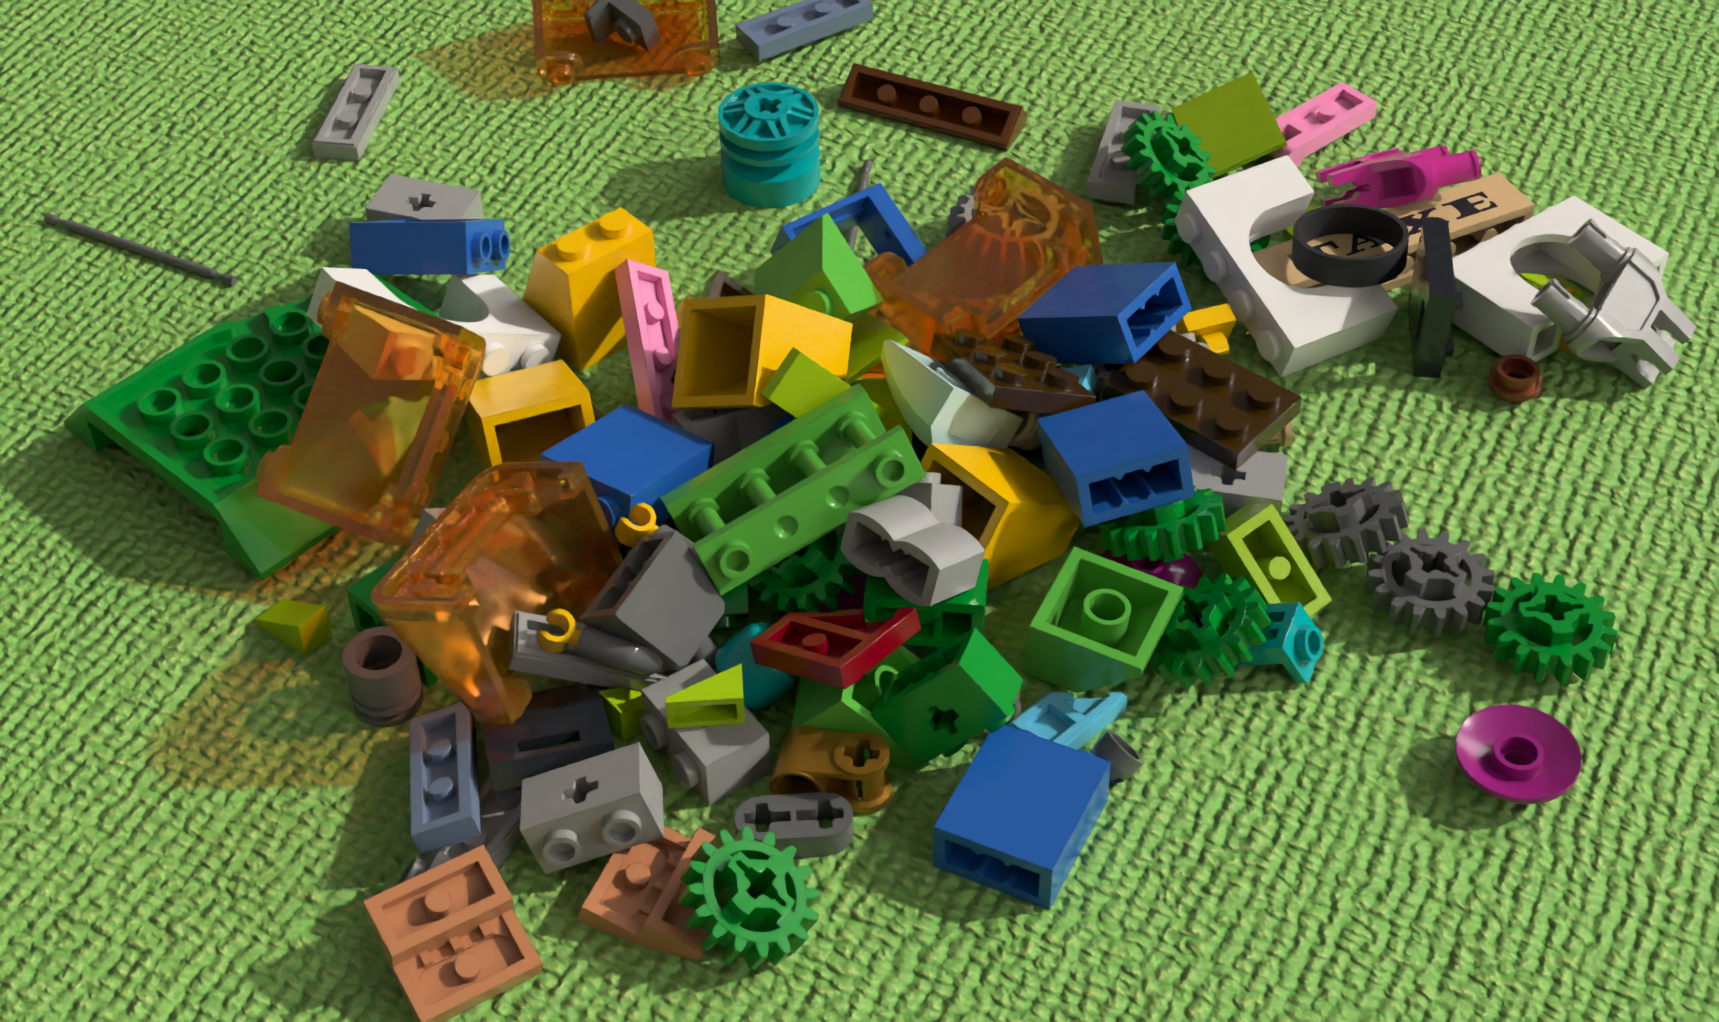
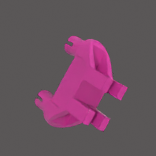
M1441 145L1410 153H1405L1399 150V148L1384 150L1315 171L1317 182H1328L1330 186H1337L1347 182L1353 184L1351 187L1342 189L1338 196L1320 199L1321 206L1357 204L1380 209L1432 199L1437 194L1439 188L1480 179L1481 165L1476 151L1470 150L1450 155L1447 146Z

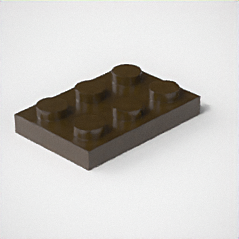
M963 328L955 329L954 335L934 333L930 354L990 408L1058 414L1094 404L1096 396L1078 382L1079 377L1061 369L1056 365L1057 359L1040 352L1034 347L1035 341L1030 338L1015 334H1005L1003 341L987 339V336L983 333Z
M1171 329L1135 363H1125L1104 380L1102 387V398L1104 400L1144 390L1186 444L1234 470L1243 465L1300 413L1302 400L1301 396Z

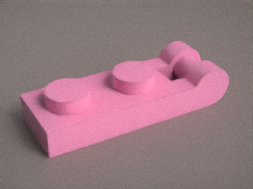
M1341 82L1276 118L1285 140H1288L1286 141L1287 146L1262 157L1271 156L1277 159L1288 155L1298 168L1303 159L1375 118L1377 102Z

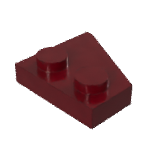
M898 607L895 616L890 620L871 622L865 621L863 609L838 610L831 613H821L818 611L789 612L749 643L756 664L828 684L832 687L846 689L857 683L866 672L921 630L917 609L913 607Z

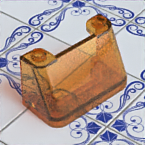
M532 0L537 71L542 78L548 80L551 84L567 85L573 81L685 73L691 76H702L708 74L711 69L719 64L720 50L715 0H635L653 14L661 41L649 52L635 41L631 44L626 42L616 31L603 43L598 44L590 35L584 15L596 0Z
M1005 157L986 173L982 174L975 184L973 196L976 216L917 262L907 268L903 258L892 252H883L863 266L884 300L877 308L923 355L934 360L937 359L930 354L934 333L954 335L955 329L963 328L978 331L986 335L987 339L1003 341L1005 334L1023 336L1017 318L1075 266L1103 265L1093 204Z
M336 280L333 291L325 294L317 312V322L322 324L323 336L329 339L330 343L291 446L284 444L280 445L275 452L268 451L259 464L256 479L260 484L256 496L377 542L407 547L412 542L422 510L429 508L480 372L486 351V341L480 335L463 326Z
M582 461L502 463L482 471L469 482L377 583L371 592V599L381 619L479 721L499 725L513 724L523 714L532 698V690L528 681L523 676L512 675L515 670L508 669L510 622L515 610L547 616L550 611L555 609L582 610L585 612L622 563L623 558Z

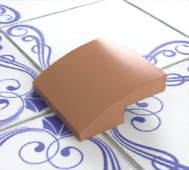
M664 826V837L613 853L582 905L577 920L621 940L661 953L700 960L705 951L701 944L707 933L702 927L687 929L685 925L694 913V908L678 904V897L688 886L680 880V876L692 861L690 858L704 841L711 843L715 835L698 827L693 838L690 839Z
M484 844L363 901L364 909L383 953L417 1022H444L542 973L543 963L513 910V897Z

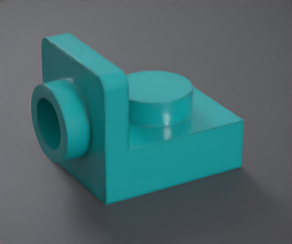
M1300 602L1266 604L1268 608L1265 612L1271 620V625L1261 629L1266 641L1264 644L1249 648L1248 651L1254 658L1250 663L1238 660V664L1235 666L1282 663L1295 683H1308L1315 664L1323 651V637L1320 630L1314 625Z

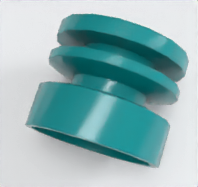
M773 82L752 84L739 88L727 95L718 107L720 146L722 147V185L729 196L744 205L758 208H783L800 203L814 194L821 182L818 144V103L811 94L793 85Z

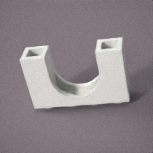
M1288 155L1187 190L1174 221L1181 239L1190 244L1201 260L1207 277L1211 281L1216 282L1229 301L1234 316L1244 323L1255 339L1259 353L1265 360L1270 361L1280 378L1381 339L1398 309L1381 284L1356 288L1332 285L1317 288L1295 287L1275 279L1257 263L1251 252L1250 243L1261 237L1294 226L1298 218L1305 214L1314 195L1313 189Z
M1572 196L1554 206L1547 207L1541 213L1520 224L1513 225L1501 234L1487 241L1480 242L1474 248L1452 259L1456 291L1462 292L1464 303L1462 310H1454L1452 323L1503 357L1507 355H1523L1537 362L1557 351L1562 331L1538 308L1530 304L1539 290L1524 281L1519 276V273L1561 275L1565 279L1576 282L1595 293L1602 280L1600 278L1601 272L1578 250L1568 244L1573 234L1591 218L1603 231L1624 248L1629 246L1631 248L1636 247L1654 264L1661 279L1669 253L1576 196Z
M322 267L307 311V316L372 379L480 380L552 362L562 336L495 275L486 274L452 275L438 315L440 318L421 312L401 301L367 269Z

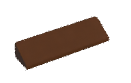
M853 63L837 101L839 107L1006 151L1010 149L1023 131L1028 120L1023 106Z

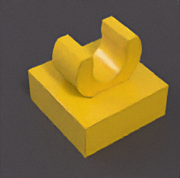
M1229 303L1188 312L1177 322L1176 326L1179 334L1194 333L1196 343L1208 344V349L1219 355H1224L1230 351L1227 341L1235 325L1236 318Z

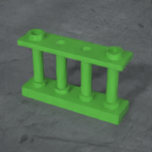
M858 383L660 498L680 534L694 542L692 544L719 594L722 596L847 522L849 512L892 497L926 477V474L904 429L897 425L886 432L866 390Z

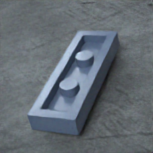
M802 0L736 24V40L759 61L773 58L782 52L804 44L814 43L820 38L839 31L852 29L858 24L872 20L873 4L869 0Z
M467 701L410 719L411 837L420 854L443 846L459 844L465 839L481 834L475 717Z

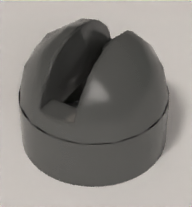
M1110 729L1096 741L1090 751L1094 756L1111 762L1109 783H1123L1132 777L1144 764L1137 751L1121 736Z

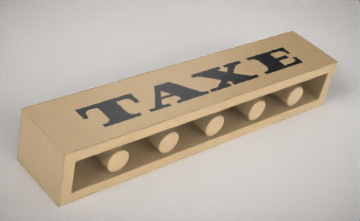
M1498 172L1437 192L1432 199L1385 209V211L1397 216L1406 224L1409 230V242L1405 269L1396 278L1381 284L1385 291L1411 283L1419 238L1421 236L1422 222L1425 218L1439 217L1448 222L1453 259L1474 248L1480 242L1487 241L1508 230L1513 225L1520 224L1531 218L1535 204ZM1331 234L1307 242L1309 246L1316 250L1342 257L1374 256L1393 249L1386 242L1359 234ZM1293 239L1252 252L1257 263L1269 275L1285 284L1301 288H1317L1327 285L1306 277L1296 269L1292 262Z

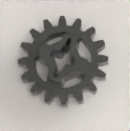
M1373 477L1367 478L1361 484H1355L1353 478L1346 479L1343 486L1339 481L1325 484L1321 487L1322 493L1318 495L1309 492L1304 494L1306 503L1292 504L1289 507L1291 515L1282 518L1308 561L1312 560L1314 568L1318 569L1326 565L1328 561H1334L1336 568H1343L1347 560L1350 564L1366 562L1367 558H1369L1368 553L1371 551L1383 554L1387 551L1385 542L1400 541L1403 538L1400 529L1409 526L1407 511L1400 489L1393 490L1392 483L1389 481L1377 486Z
M1418 529L1417 538L1410 539L1401 532L1403 538L1400 541H1394V545L1385 542L1387 547L1385 553L1370 554L1366 572L1365 594L1374 596L1372 609L1374 611L1389 610L1388 623L1392 626L1400 623L1402 620L1410 623V634L1416 635L1421 627H1430L1433 636L1441 638L1442 629L1447 626L1458 635L1464 633L1466 621L1476 625L1481 623L1484 610L1486 611L1488 602L1492 601L1494 592L1492 585L1495 572L1485 568L1487 556L1484 553L1470 555L1469 548L1471 542L1468 540L1461 541L1456 545L1450 543L1449 532L1443 531L1437 539L1429 538L1425 529Z

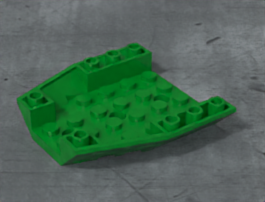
M374 273L372 274L407 305L440 318ZM312 293L309 298L282 307L276 305L264 309L261 314L232 323L230 320L213 326L86 401L64 420L66 429L96 452L116 442L219 521L227 554L259 579L264 580L392 495L464 410L459 384L476 380L372 379L307 316L313 296ZM276 379H280V380H282L283 382H273V381L276 380ZM190 432H192V433H194V434H198V435H196V436H191V437H186V436H185V435H187V434L190 433Z

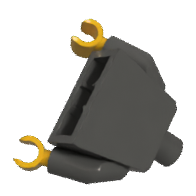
M646 503L636 504L632 507L629 518L639 526L631 523L629 519L622 517L615 528L617 539L622 544L633 548L580 619L587 626L583 630L576 628L575 620L568 611L564 609L552 610L547 614L546 621L561 627L565 634L553 636L546 631H538L537 643L540 648L550 653H560L569 645L576 647L577 655L611 668L643 675L681 670L686 665L689 666L701 659H704L715 670L714 658L718 646L708 635L724 614L725 603L715 589L714 583L693 548L692 544L694 542L666 524L661 527L656 526V514L653 508Z

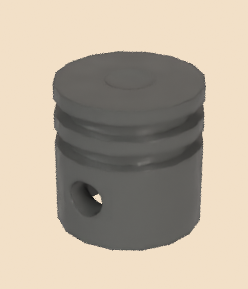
M384 626L365 629L354 635L344 647L342 660L355 714L362 722L374 727L400 725L413 718L422 707L424 694L412 639L402 630Z

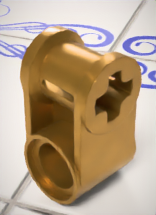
M810 726L793 727L788 729L783 735L770 782L772 795L816 792L835 793L844 797L851 804L853 813L873 814L885 808L893 797L892 780L885 772L890 762L889 747L883 738L870 732L853 733L821 730ZM864 749H867L869 751L870 759H867L866 762L864 758ZM861 784L863 788V797H860L858 795L857 787H860Z

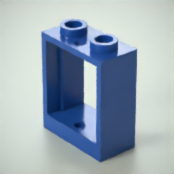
M881 183L781 226L770 250L771 255H774L821 215L829 213L841 233L859 226L891 274L873 283L884 300L876 308L921 288L935 264Z
M391 219L349 223L351 269H367L371 274L374 273L375 275H459L505 269V260L508 259L510 254V237L508 232L504 230V219Z

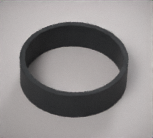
M1357 204L1323 206L1303 214L1295 222L1293 227L1292 262L1296 269L1306 277L1327 285L1356 288L1383 284L1399 276L1406 267L1409 230L1406 224L1397 216L1379 208ZM1331 234H1359L1386 242L1393 249L1374 256L1342 257L1316 250L1309 246L1307 242Z

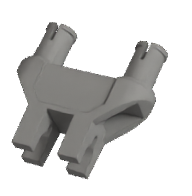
M1591 218L1573 234L1572 239L1568 242L1571 247L1578 250L1601 272L1600 278L1602 280L1587 307L1563 288L1555 278L1549 280L1536 293L1530 304L1538 308L1564 333V344L1577 356L1585 360L1612 363L1646 389L1654 383L1660 371L1665 375L1671 372L1680 358L1673 350L1677 341L1664 331L1671 333L1683 345L1691 339L1697 326L1668 298L1654 264L1636 247L1631 248L1629 246L1624 248L1603 231ZM1647 361L1652 362L1659 370H1657L1652 364H1650Z

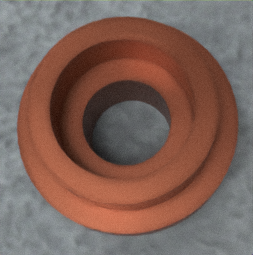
M1507 355L1502 357L1492 367L1488 376L1490 390L1503 400L1512 403L1525 402L1536 398L1540 394L1543 384L1538 364L1523 355Z

